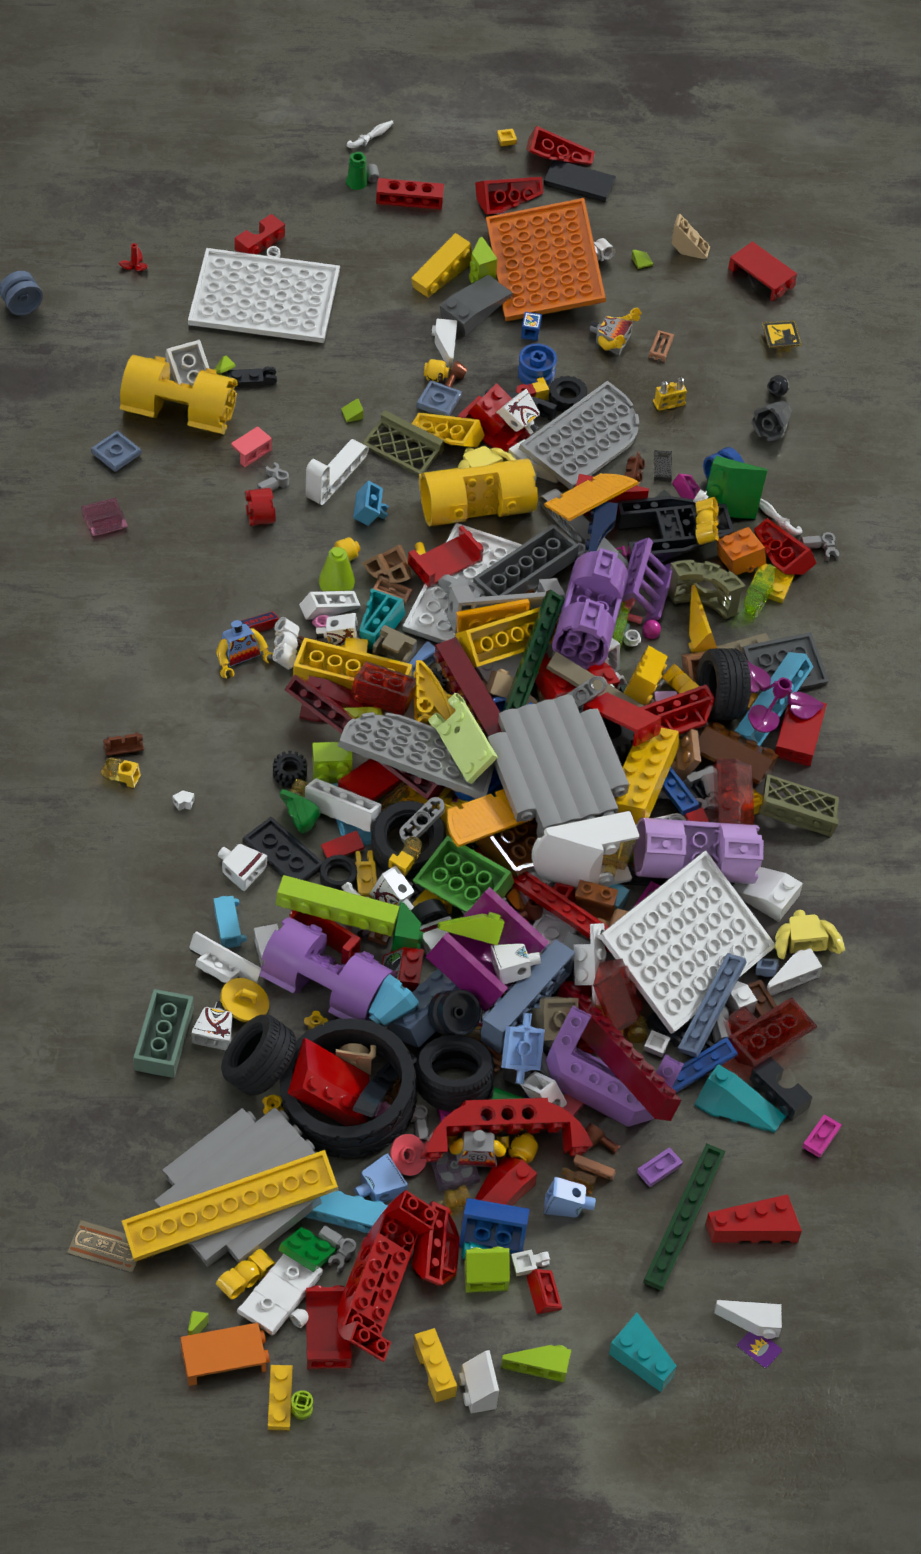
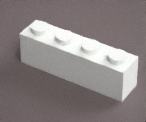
M317 778L305 787V798L316 804L321 813L364 831H372L374 821L379 813H381L382 804Z

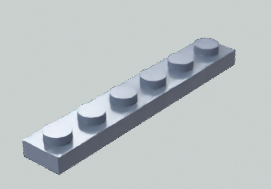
M730 953L726 954L678 1046L680 1053L698 1058L747 963L746 958Z

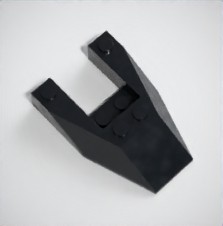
M664 496L617 501L616 520L619 529L658 525L662 539L652 540L651 553L661 563L713 543L709 542L700 545L697 541L696 517L698 514L696 513V503L693 502L694 499ZM718 503V540L734 533L727 505ZM638 541L628 542L626 555L628 563L634 544ZM649 560L647 561L648 567L654 566Z

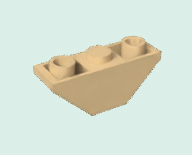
M678 214L673 229L672 245L682 255L706 259L710 250L709 244L681 214Z

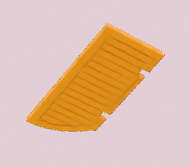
M600 473L592 478V482L587 480L561 494L560 499L556 497L544 503V505L566 520L571 521L638 485V481L623 475Z
M504 789L495 792L496 797L489 794L461 804L460 807L462 809L460 810L457 806L446 810L448 813V831L457 847L528 821L516 822Z

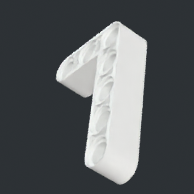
M351 439L328 465L312 459L306 468V497L323 505L365 459L369 447Z

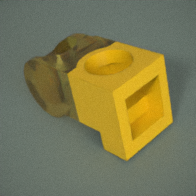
M108 758L101 769V775L104 778L124 782L131 788H135L141 776L138 763L118 758Z
M417 837L407 838L398 856L392 854L388 867L392 868L396 865L402 875L406 876L421 854L422 843Z

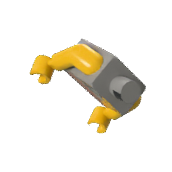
M637 307L633 308L630 314L623 317L606 316L602 324L593 321L590 331L597 333L596 343L605 351L610 350L619 355L632 334L633 319L634 321H639V315L642 313Z
M482 1130L475 1132L466 1131L459 1139L458 1135L447 1136V1145L450 1152L457 1155V1165L497 1167V1157L504 1156L507 1148H509V1136H497V1140H495L493 1133H487Z

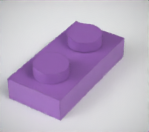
M669 1147L639 1167L637 1174L649 1187H652L680 1168L683 1162Z

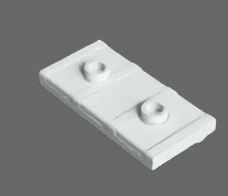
M283 1254L243 1304L239 1306L237 1313L252 1323H258L259 1327L270 1335H275L289 1315L305 1298L306 1288L312 1287L317 1283L323 1270L319 1267L315 1272H312Z

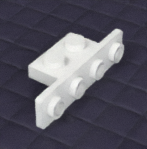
M603 923L590 924L591 944L574 945L575 985H592V1003L594 1005L607 1004L608 997L606 990L605 944L599 937L605 931Z
M199 932L193 934L189 948L201 955L197 959L195 966L224 983L240 977L252 980L258 984L261 972L259 966Z

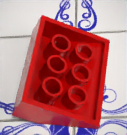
M551 658L542 660L535 679V683L545 700L558 698L577 688L546 668ZM604 662L600 666H589V669H585L595 676L604 677L609 685L612 684L617 689L620 681L613 668Z
M304 1038L288 1094L346 1127L366 1123L369 1119V1116L352 1111L359 1096L370 1082L369 1074Z

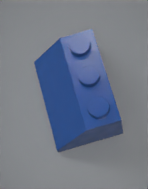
M467 1198L459 1247H462L464 1242L469 1243L471 1241L489 1249L493 1247L509 1248V1256L514 1253L523 1252L530 1209Z

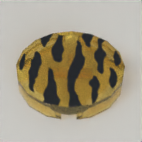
M399 783L375 802L382 804L381 810H385L389 805L402 802L401 799L404 796L408 798L410 789L407 784Z

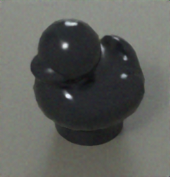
M776 375L770 379L767 388L775 396L781 397L789 391L790 386L785 377Z

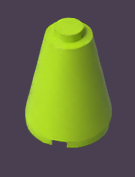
M340 547L332 548L328 553L319 576L320 589L323 592L352 591L355 585V577L347 552Z

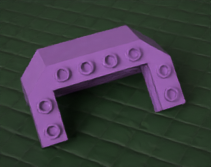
M573 1006L546 1058L551 1078L556 1081L563 1093L627 1127L654 1119L602 1060L576 1047L592 1015ZM665 1054L656 1073L662 1076L667 1085L672 1088L684 1064Z

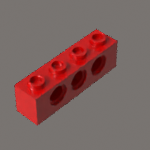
M378 178L376 204L442 210L444 184Z

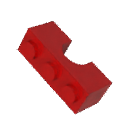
M268 215L259 221V234H253L245 230L234 238L235 251L258 255L285 237V224L274 215Z

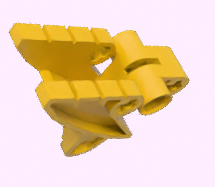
M416 660V671L413 673L414 720L432 726L428 719L434 713H438L446 721L456 711L448 702L452 695H449L442 688L431 669L422 660Z

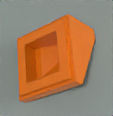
M514 888L506 897L518 911L522 912L524 911L525 904L519 891Z

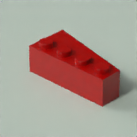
M788 1194L708 1212L705 1223L712 1243H739V1241H751V1243H759V1241H772V1243L790 1241L791 1243H798L802 1232Z

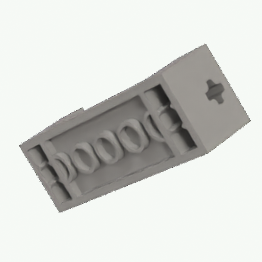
M557 578L539 579L537 593L474 597L469 585L451 586L447 618L456 634V612L523 599L529 600L530 610L541 607L546 591L551 589L563 598H565V593Z

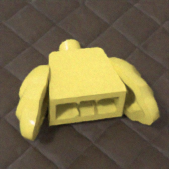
M482 446L474 450L472 447H468L458 468L486 466L492 463L516 459L510 453L500 448L489 449L486 446Z
M804 910L795 911L794 916L789 918V923L783 924L775 936L776 942L774 947L778 957L783 960L788 945L790 954L810 948L812 951L828 949L830 952L837 954L845 951L843 938L835 926L826 920H819L815 914L806 915Z

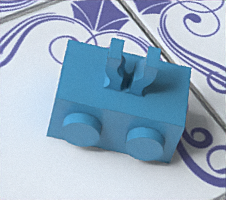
M368 480L356 492L354 519L369 526L378 516L382 519L388 516V513L385 511L389 506L381 503L382 487Z

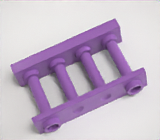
M649 537L634 544L627 568L628 579L622 598L623 601L634 598L647 610L645 622L661 618L672 573L671 563L663 565L651 553L653 541ZM648 560L659 570L658 575L647 566ZM644 574L655 583L654 589L643 580ZM640 587L651 597L650 603L639 593Z

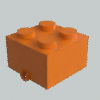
M749 527L726 535L716 541L719 558L728 570L735 575L744 572L751 573L754 568L766 564L765 547Z

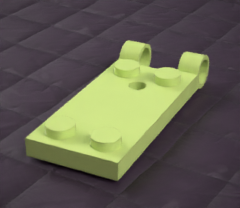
M454 693L448 699V702L456 711L446 721L438 713H434L428 721L437 730L466 781L472 784L498 756L467 707L465 700L459 694Z

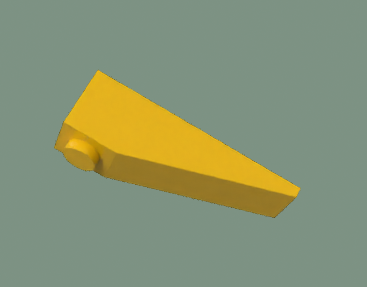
M418 413L412 422L413 425L435 435L450 445L478 447L485 436L480 421L477 419Z
M695 584L691 585L689 625L691 642L688 643L691 653L717 649Z

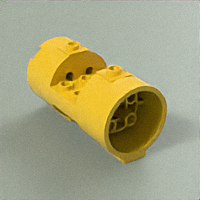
M138 355L130 357L121 383L120 410L157 419L165 400L189 405L188 426L225 435V430L227 429L225 423L231 420L236 403L237 393L234 390V386L237 387L238 385L237 379L216 374V370L206 368V371L200 370L193 387L185 383L179 385L169 380L170 364L165 362L166 358L155 356V359Z
M528 458L492 463L486 466L464 469L453 468L419 474L421 503L427 525L431 527L465 522L467 518L493 514L502 517L534 512L537 510L538 491L537 487H535V472L531 461Z

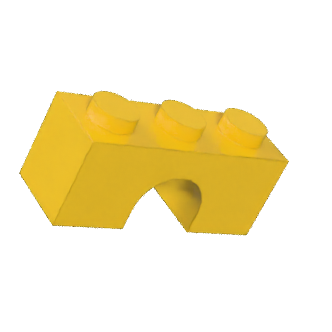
M435 1328L414 1334L413 1346L420 1365L424 1364L426 1368L428 1386L435 1403L456 1397L457 1384Z

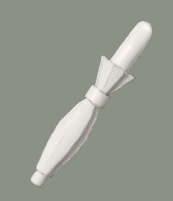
M391 120L379 124L367 135H359L360 138L355 142L349 140L346 146L353 149L361 145L366 146L369 140L382 135L394 122Z
M763 499L760 500L759 507L761 510L777 521L783 530L786 529L793 535H800L802 533L800 526L794 528L789 522L790 519L783 518L771 504Z

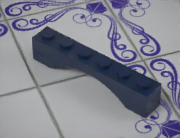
M604 502L591 509L590 517L594 519L593 523H589L588 534H591V538L586 541L585 550H589L588 552L597 551L603 538L615 527L618 503Z

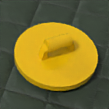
M234 978L229 980L221 990L220 999L224 1009L231 1012L232 1017L239 1021L248 1022L258 1015L266 1014L269 1010V999L266 992L252 980Z

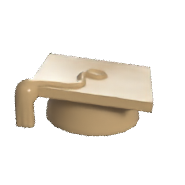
M346 1044L340 1050L336 1049V1056L371 1075L372 1059L376 1056V1046L371 1045L369 1051L367 1047L361 1044Z

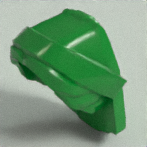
M282 789L279 796L288 807V813L293 818L294 825L300 833H307L321 815L319 807L298 794Z

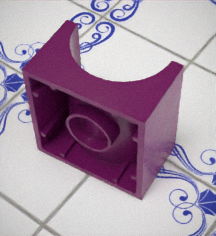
M490 887L463 916L488 915L489 912L501 915L500 918L505 923L498 945L524 944L527 953L530 954L540 953L549 943L542 934ZM447 932L427 954L426 958L461 990H467L474 994L479 1001L480 1008L486 1012L513 982L503 984L497 978L491 961V945L494 944Z

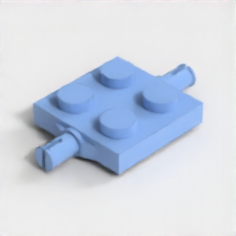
M523 1013L522 1025L517 1027L506 1026L501 1067L516 1070L515 1083L524 1084L525 1072L540 1070L545 1029L530 1026L531 1013Z

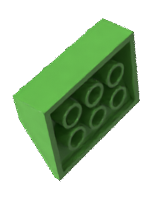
M448 835L413 879L414 883L465 913L489 887L503 898L514 884L512 873L465 845L457 847Z

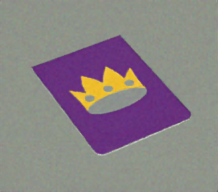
M748 1332L736 1345L764 1368H767L782 1352V1349L770 1339L757 1336L751 1332Z

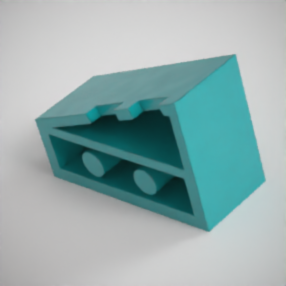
M371 588L366 613L363 616L359 629L360 639H368L369 649L373 650V645L380 637V632L384 625L395 629L405 616L403 599Z
M638 1313L632 1317L611 1342L609 1355L658 1391L662 1392L673 1379L677 1365Z

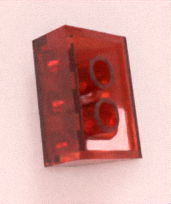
M366 661L354 678L350 698L404 716L416 690V678Z
M622 958L600 962L593 987L605 1017L612 1021V1025L617 1030L622 1031L639 1019L640 1011L643 1009L642 1001L637 998L635 983L631 982L629 967L625 966Z

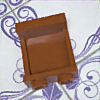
M580 880L575 893V904L595 918L610 922L615 911L618 890Z

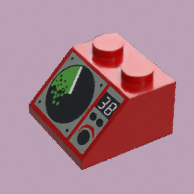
M400 948L383 955L382 965L395 971L396 979L402 983L401 986L413 992L420 985L424 949Z

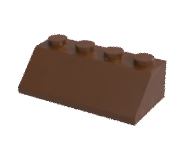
M711 722L707 725L699 737L701 756L758 785L765 780L767 774L771 775L779 757L772 749L763 748L757 745L756 741L741 737L740 733L729 731L717 722Z

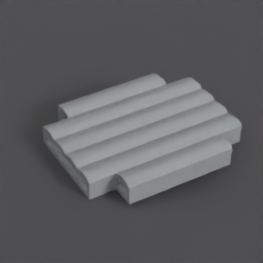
M563 695L556 699L544 700L537 704H528L518 709H508L499 713L498 723L502 732L488 736L487 740L498 756L493 763L516 822L529 821L535 817L538 823L537 836L542 838L545 835L544 830L549 827L618 813V806L614 797H621L628 793L629 783L598 709H589L579 713L573 696Z
M242 1108L162 1170L172 1187L154 1201L157 1208L314 1154L313 1150H315V1147L310 1140H304L301 1137L302 1132L295 1124L292 1126L287 1122L289 1118L283 1110L279 1112L276 1108H273L257 1121L250 1111L246 1112ZM320 1197L188 1244L207 1267L211 1266L227 1252L238 1263L243 1260L247 1261L248 1257L256 1250L266 1248L313 1211V1209L322 1204Z

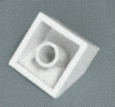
M490 1350L462 1364V1372L458 1374L460 1386L465 1387L466 1393H463L464 1404L469 1406L470 1413L493 1410L497 1407L499 1388Z

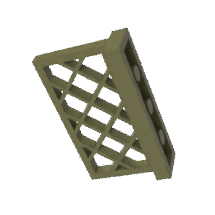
M386 410L382 412L381 419L362 442V444L369 447L370 451L418 476L424 473L438 454L441 455L444 451V440ZM383 425L389 428V432L379 434V429ZM398 434L404 437L403 440L398 441L393 439V435ZM391 436L392 442L382 444L381 438ZM379 439L380 444L372 446L369 442ZM416 442L419 447L409 449L408 443ZM396 445H406V450L396 451ZM393 446L394 452H384L383 448ZM431 450L433 453L424 457L422 451ZM420 451V458L411 459L410 453ZM408 454L409 460L401 461L398 459V456ZM423 462V467L419 470L413 467V463Z
M767 774L759 814L832 837L839 822V819H837L839 797ZM770 782L776 784L779 788L774 789ZM788 789L795 790L796 794L792 795ZM783 791L787 797L782 798L779 792ZM806 795H812L815 799L810 800ZM801 797L805 803L800 804L796 798ZM824 800L833 802V805L828 806ZM819 803L823 809L819 810L814 804Z

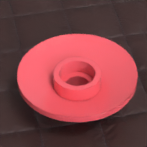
M403 1134L397 1137L390 1149V1158L399 1172L405 1176H413L420 1173L426 1165V1159H420L424 1143L412 1134Z

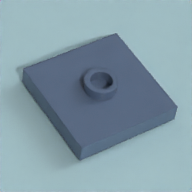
M430 380L418 399L416 408L436 415L450 416L462 396V391Z
M117 430L92 447L91 453L116 472L141 455L142 450Z

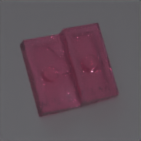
M116 497L81 506L83 516L92 536L128 527Z

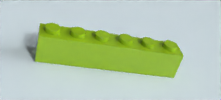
M285 875L282 877L275 903L276 906L392 936L400 907Z

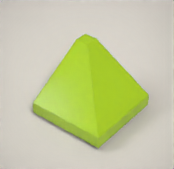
M632 250L631 258L638 269L653 266V262L647 252Z
M225 355L214 370H216V373H223L235 368L236 365Z

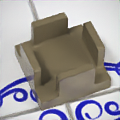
M384 625L381 629L380 637L373 645L372 655L378 656L380 653L385 655V658L409 663L416 655L417 640Z
M540 997V1008H531V1025L534 1028L545 1029L544 1041L556 1039L573 1006L578 1008V998Z

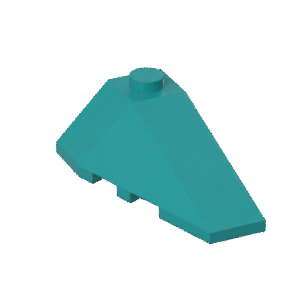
M719 1064L708 1077L694 1106L711 1116L718 1118L722 1116L730 1118L733 1122L749 1123L752 1127L774 1133L786 1117L736 1074Z

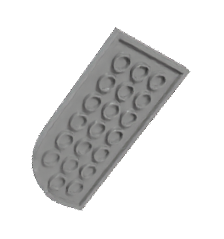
M606 381L523 441L519 446V450L569 489L576 487L579 474L592 476L632 445L638 433L639 417L635 413L634 405L630 399L618 388Z
M374 712L362 714L360 718L351 719L345 725L338 743V747L344 750L352 751L365 758L376 760L384 765H389L400 771L432 781L437 785H443L475 799L487 795L495 767L494 763H492L472 784L467 782L434 727L392 713L375 715Z

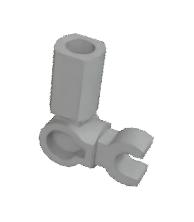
M274 462V469L266 466V474L272 477L258 483L257 489L271 488L274 491L278 487L285 488L289 485V473L279 469V464Z
M826 532L822 537L819 535L801 537L800 542L810 549L822 547L826 551V561H829L830 555H833L835 560H838L839 551L835 549L834 534Z
M714 773L705 774L701 778L706 795L709 797H706L704 800L701 798L695 799L700 804V808L703 807L707 811H718L724 803V798L718 794L719 789Z
M416 1105L410 1123L414 1122L415 1136L425 1144L430 1135L428 1121H426L428 1110L424 1105Z
M325 1225L319 1232L318 1237L327 1241L336 1249L338 1248L337 1255L329 1258L328 1266L331 1267L335 1262L339 1263L337 1272L340 1273L344 1269V1262L355 1256L356 1242L351 1238L343 1239L342 1235Z

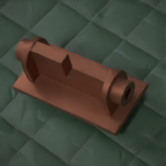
M637 452L636 457L631 456L627 460V472L624 475L637 480L638 485L636 486H640V482L643 480L642 472L645 469V460L641 458L639 452Z
M138 732L125 735V737H107V739L103 740L106 756L144 750L142 733L138 734Z

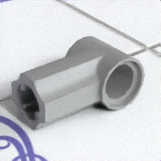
M724 1006L711 1031L715 1044L726 1037L732 1042V1035L728 1024L729 1014L726 1006Z

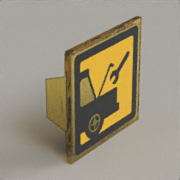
M795 320L762 322L768 348H776L777 352H789L792 347L802 346Z

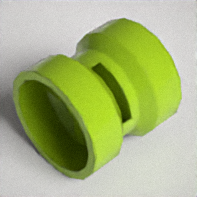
M297 1391L291 1398V1413L296 1419H308L313 1413V1397L307 1391Z

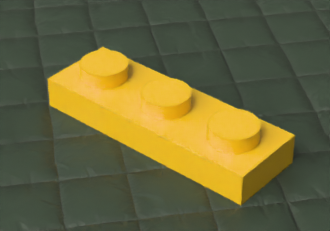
M271 1365L268 1430L290 1431L293 1365Z

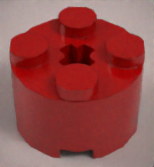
M271 488L245 491V500L248 501V505H245V510L250 526L276 522V512L272 501L274 498Z

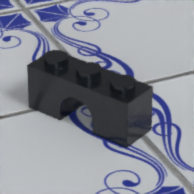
M768 1056L752 1069L750 1080L754 1087L759 1088L770 1102L775 1103L780 1111L793 1121L810 1107L812 1096L799 1083L792 1088L781 1087L778 1082L782 1078L784 1069L771 1056Z

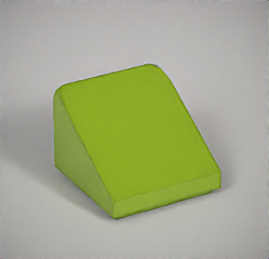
M355 399L341 408L346 423L363 419L364 411L359 399Z
M191 1312L188 1335L199 1334L209 1323L208 1313Z

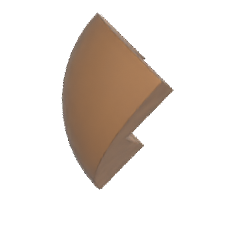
M397 545L382 554H377L362 562L365 569L372 576L390 583L403 582L412 577L408 559L401 545Z

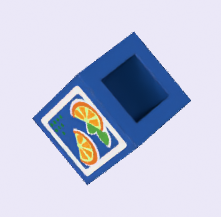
M525 312L521 332L522 339L538 341L542 314Z

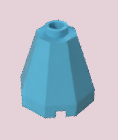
M389 974L384 979L369 1010L371 1015L369 1019L377 1024L386 1026L414 1011L419 1006V1001L409 989L401 986L402 983Z

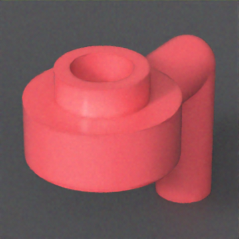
M635 599L622 600L625 604L621 617L625 620L641 624L643 617L630 613Z

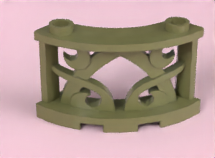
M683 560L671 563L672 573L668 595L674 604L691 602V585L695 584L701 603L714 609L723 619L739 614L738 606L741 592L745 591L746 586L731 571L727 572L721 569L720 565L707 561L705 563H696L694 560ZM703 580L711 582L718 590L703 588L697 582Z

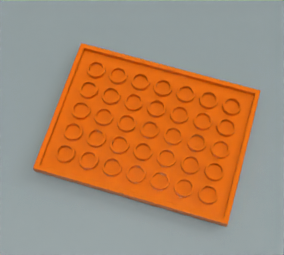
M584 198L486 217L492 251L498 259L496 271L498 282L513 292V295L502 304L505 321L522 319L525 312L547 314L606 302Z

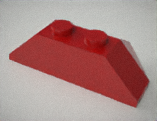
M703 685L640 708L661 717V728L679 731V734L690 731V729L706 725L715 697L708 686Z
M432 1201L429 1205L438 1210L439 1213L433 1229L418 1235L414 1245L412 1267L422 1279L442 1286L457 1275L460 1236L455 1222L450 1216V1208Z

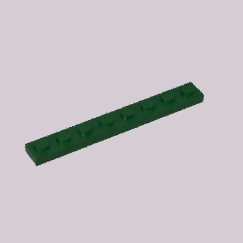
M551 589L546 591L502 712L508 709H518L527 704L565 598Z
M706 1143L643 1283L661 1291L664 1290L726 1151Z

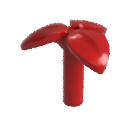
M132 243L131 261L123 260L119 262V265L127 270H131L134 266L136 271H143L148 268V265L139 263L143 260L141 250L136 243Z

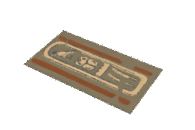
M80 1220L67 1253L133 1273L137 1261L133 1259L126 1234Z

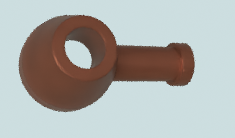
M455 361L444 385L452 388L455 378L463 379L467 368L459 361Z
M529 899L524 906V911L519 912V914L524 919L539 920L543 916V907Z
M589 1123L585 1128L593 1146L600 1142L613 1151L612 1153L614 1154L620 1148L619 1144L617 1145L606 1137L605 1133L596 1125Z

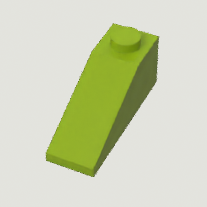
M489 912L488 915L478 914L438 922L437 926L439 930L498 945L505 922L500 918L501 915Z
M547 1345L504 1354L501 1368L565 1383L571 1350L562 1345Z

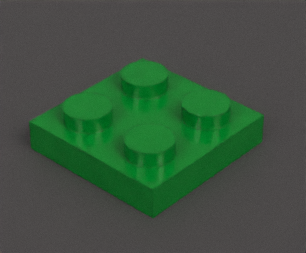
M303 1227L283 1241L278 1249L312 1272H315L326 1263L336 1252L335 1247Z

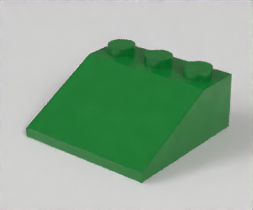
M716 456L712 463L706 495L709 496L708 498L715 497L717 503L726 504L730 517L756 519L768 469Z

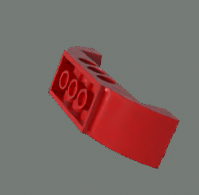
M548 1098L465 1100L459 1108L446 1116L431 1132L424 1144L420 1159H426V1162L439 1161V1158H442L448 1152L447 1136H457L458 1133L466 1131L475 1132L477 1130L497 1135L499 1131H507V1134H518L521 1130H527V1133L534 1134L539 1133L540 1130H548V1133H557L562 1129L564 1154H570V1157H575L576 1154L582 1156V1153H586L593 1144L581 1123L562 1107L548 1102Z
M404 1190L387 1206L372 1226L368 1235L363 1239L336 1311L338 1313V1331L343 1339L382 1362L385 1361L391 1342L381 1335L418 1235L433 1229L439 1213L438 1210L407 1190Z

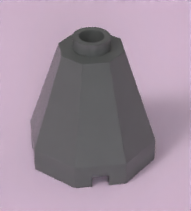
M784 401L759 407L754 411L751 424L757 435L768 437L766 439L768 441L782 438L785 434L792 409Z

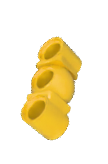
M715 497L696 502V513L698 514L696 517V538L700 545L717 541L719 538L717 529L719 507Z
M675 663L662 675V678L679 694L700 687Z
M258 1249L248 1257L247 1261L243 1260L235 1268L224 1272L218 1278L216 1285L233 1300L243 1293L245 1288L252 1287L258 1280L265 1277L276 1263L262 1249Z

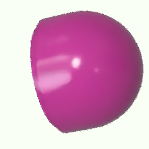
M648 620L643 625L642 633L649 639H655L661 633V626L656 620Z

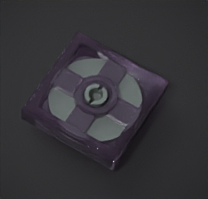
M449 1147L448 1152L442 1158H439V1161L431 1162L439 1191L480 1183L477 1166L457 1165V1155L452 1154Z

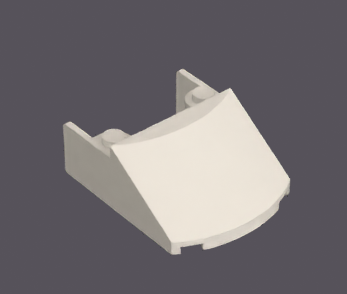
M626 811L546 828L544 830L545 835L542 838H537L532 849V862L535 871L544 880L575 886V889H577L580 880L609 887L610 885L631 881L632 876L626 861L623 866L624 869H620L619 866L618 868L607 866L609 865L608 863L603 865V855L614 854L620 847L621 842L638 839L639 833L631 812ZM615 856L620 858L624 862V857ZM607 868L615 870L614 876L612 873L606 872Z

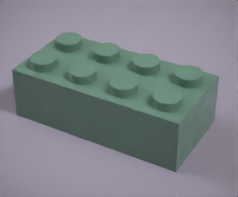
M157 989L153 990L133 1057L135 1071L175 1078L194 1011L193 996Z

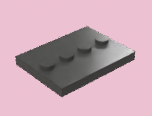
M811 632L743 646L741 649L746 659L751 664L765 670L770 678L788 652L806 654L813 668L798 690L826 685L829 682ZM759 690L757 695L759 696L762 691Z

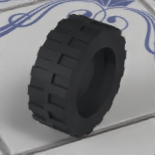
M561 376L551 382L549 402L557 405V411L565 412L587 396V387L581 379H577L574 376ZM569 390L575 392L576 397L567 399L561 397L559 393L560 391Z

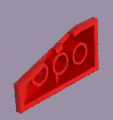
M538 126L535 127L529 136L526 150L542 158L584 165H592L595 151Z
M542 177L475 182L476 199L485 214L503 213L543 194Z

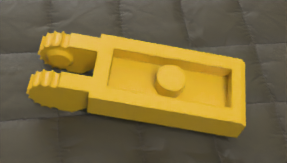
M372 850L367 851L368 861L362 862L360 851H355L358 893L361 896L373 898L370 892L377 883Z

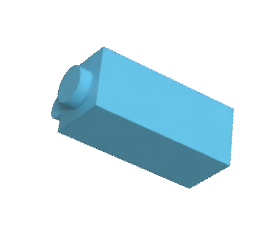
M233 896L213 898L220 944L225 948L241 946V943L247 941L246 935H241L235 907L240 904L239 899H234Z

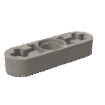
M433 797L428 800L401 827L399 833L403 843H414L444 813L445 806L441 798ZM439 804V810L434 809L432 811V805L436 806ZM424 816L428 819V822L425 825H419L417 818ZM412 824H414L415 829L412 831V837H405V831L410 832L413 829Z

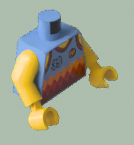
M239 620L233 621L231 629L222 633V640H220L216 649L219 664L223 668L220 675L227 679V670L229 676L234 677V670L228 668V666L231 667L260 656L261 651L264 653L263 660L269 663L267 656L269 654L273 656V653L268 651V645L263 636L254 628L250 629L247 624H242Z

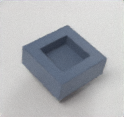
M760 959L756 966V975L764 977L775 976L779 967V960Z

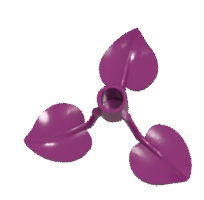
M747 660L751 676V693H757L759 690L765 692L773 688L775 696L768 709L763 705H755L749 710V721L758 732L768 733L778 726L779 716L771 711L778 699L787 696V703L791 705V712L800 719L812 718L823 707L824 704L808 694L802 692L791 693L792 683L787 678L782 677L770 685L771 678L769 674Z

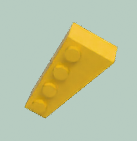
M455 233L411 278L413 288L429 298L470 266L472 257L471 243Z
M648 645L628 682L624 694L642 705H648L658 686L656 684L659 683L667 667L665 662L668 656Z

